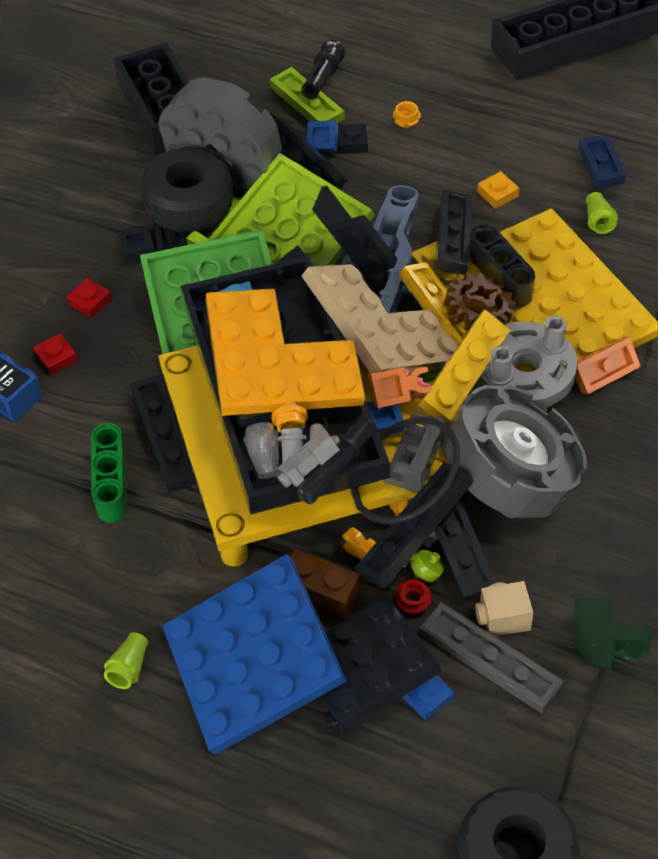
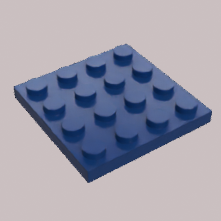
M288 554L162 625L208 749L215 755L347 682L294 561Z

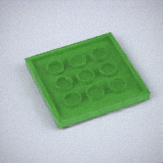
M263 230L140 255L162 354L197 346L183 304L182 285L272 264Z

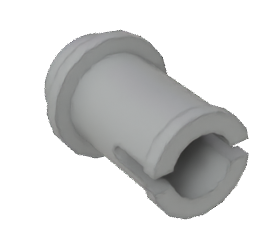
M302 428L281 429V436L277 438L278 441H281L282 463L303 446V440H306L307 436L303 435Z

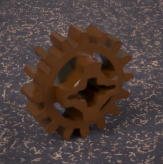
M466 273L464 280L458 276L455 277L454 283H450L444 300V305L448 306L446 314L455 315L454 323L459 324L463 322L465 324L464 330L466 331L470 329L474 321L484 310L488 311L504 325L510 323L516 303L511 300L512 292L503 291L504 283L495 284L494 277L492 276L488 280L483 279L482 273H478L476 278Z

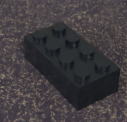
M167 42L114 58L118 85L155 155L166 152L163 138L159 131L160 116L178 91L189 82Z

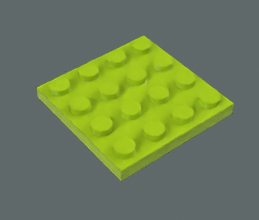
M279 153L269 165L266 173H262L209 237V240L263 230L272 264L298 245L304 254L310 257L314 266L335 265L345 251L312 210L321 188L328 186L351 218L365 215L370 222L374 217V213L366 205Z

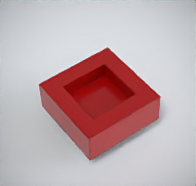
M88 278L66 297L70 307L91 319L112 300L109 290Z
M61 333L33 347L35 357L50 376L78 361L76 352Z

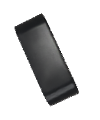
M488 224L474 227L470 236L469 258L487 280L492 276L494 277L495 284L504 283L503 291L513 293L511 300L515 301V306L522 307L528 305L532 301L534 293L535 271L495 227Z

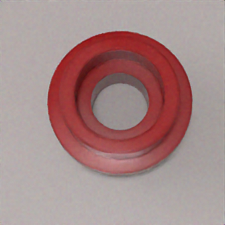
M415 579L407 580L396 590L395 603L402 612L409 615H418L429 608L431 592L423 582ZM409 597H417L419 600L409 601L407 599Z

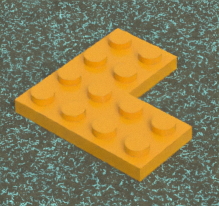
M275 289L206 293V308L222 416L274 412L280 405L285 403H295L306 410L364 405L365 394L354 340L284 344Z

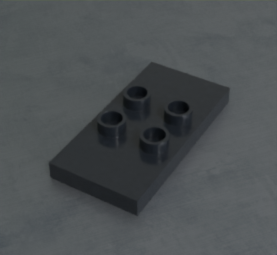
M309 256L181 286L186 314L250 515L301 502L302 500L297 496L299 485L296 487L291 484L285 488L277 478L281 474L278 467L282 464L281 441H278L277 438L281 436V433L273 425L272 419L240 428L235 415L222 416L206 308V293L218 292L233 284H242L248 281L253 290L275 289L284 344L341 341L342 339L336 324L302 278L305 270L313 266ZM364 400V405L307 409L308 418L303 429V435H306L307 439L303 440V445L310 440V427L313 424H321L330 436L344 435L360 415H365L373 420L366 400ZM378 431L360 449V456L356 459L352 458L320 496L390 478V461ZM311 470V471H310L306 476H304L303 478L306 479V477H307L313 470Z

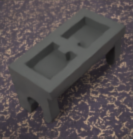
M413 413L410 418L418 416L433 418L419 413ZM438 417V419H439L440 421H442L443 423H445V419H444V418ZM417 424L406 427L394 458L390 462V478L385 479L384 483L418 493L425 485L443 443L444 431L435 425L421 424L424 427Z

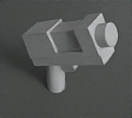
M313 424L310 427V440L278 467L281 474L277 478L285 488L291 484L297 487L305 480L303 477L318 464L323 465L340 450L336 445L340 441L337 435L330 436L321 424Z

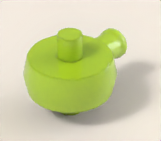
M420 550L415 552L409 559L411 567L415 572L414 576L419 580L434 582L441 577L444 571L440 555L436 552Z

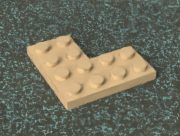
M352 264L311 266L302 274V278L346 340H354L356 354L370 374L398 367H404L405 370L409 371L417 367H427L428 371L442 369L457 348L455 341L447 336L439 325L438 318L429 310L387 313L381 305L379 297L370 290L362 279L360 271Z

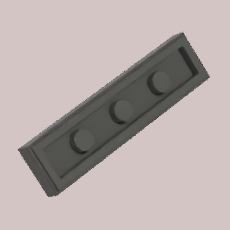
M442 602L420 627V634L541 714L563 687L564 681Z

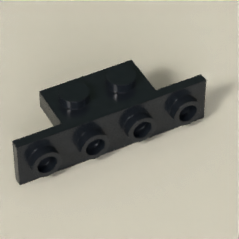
M323 186L312 210L379 294L381 290L385 289L388 281V270L395 268L398 260L365 215L351 218L329 187Z

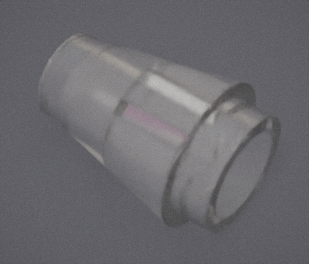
M268 422L257 423L245 429L246 436L243 438L258 478L269 479L279 475L278 431L274 430L273 424Z

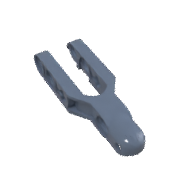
M403 185L394 186L388 190L373 225L398 259L395 268L388 270L387 284L385 289L379 293V299L387 313H396L406 286L398 274L404 266L412 264V248L407 239L418 206V191ZM346 254L342 262V265L352 264L355 268H357V266L351 261L350 257Z

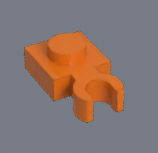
M404 367L367 374L374 409L411 401L410 390L417 394L430 392L432 385L421 387L417 383L418 375L429 372L428 368H414L409 371L407 376L405 375Z

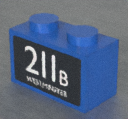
M5 353L0 354V413L15 422L42 396L38 386L39 379L35 373L28 368L23 369L19 367Z

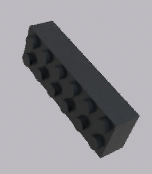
M658 0L550 1L492 20L491 48L515 79L518 80L657 34Z

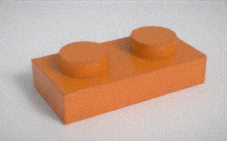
M621 337L577 360L575 378L582 394H590L641 367L630 337Z

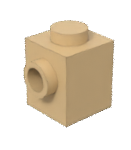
M498 582L486 588H481L480 603H475L478 624L485 625L486 631L495 637L530 631L533 609L525 582L509 584Z

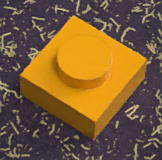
M501 171L477 184V193L495 209L519 197L520 188Z

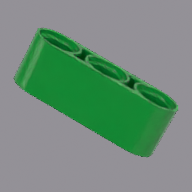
M113 423L98 425L91 435V493L97 516L106 523L120 521L127 512L126 450L121 429Z

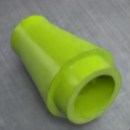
M593 192L589 194L586 198L589 228L598 234L611 232L617 225V212L604 199L601 193Z
M130 633L124 643L104 664V678L108 683L120 689H128L138 681L145 650L149 644L146 637L139 633Z

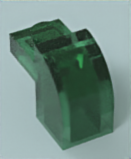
M575 598L571 616L572 637L577 651L586 661L600 668L611 669L615 656H621L627 660L648 657L653 641L652 626L614 625L612 599Z

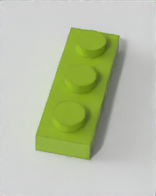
M293 67L270 78V88L310 122L336 121L339 123L345 119L344 110L323 92L320 91L315 99L306 98L302 94L304 89L301 88L307 79Z

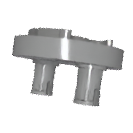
M550 316L546 319L545 325L534 322L506 324L505 326L510 329V332L502 344L492 350L491 360L478 378L479 385L513 386L519 389H530L525 390L534 395L530 402L541 409L552 406L562 400L570 392L574 384L577 369V357L574 348L564 337L567 322H562L563 318L560 316ZM527 363L533 365L537 370L523 372L516 369L515 366ZM559 364H564V365H566V369H565V366L560 365V369H559L558 373H557L556 376L553 378V376L555 375V373H556L557 370H558Z

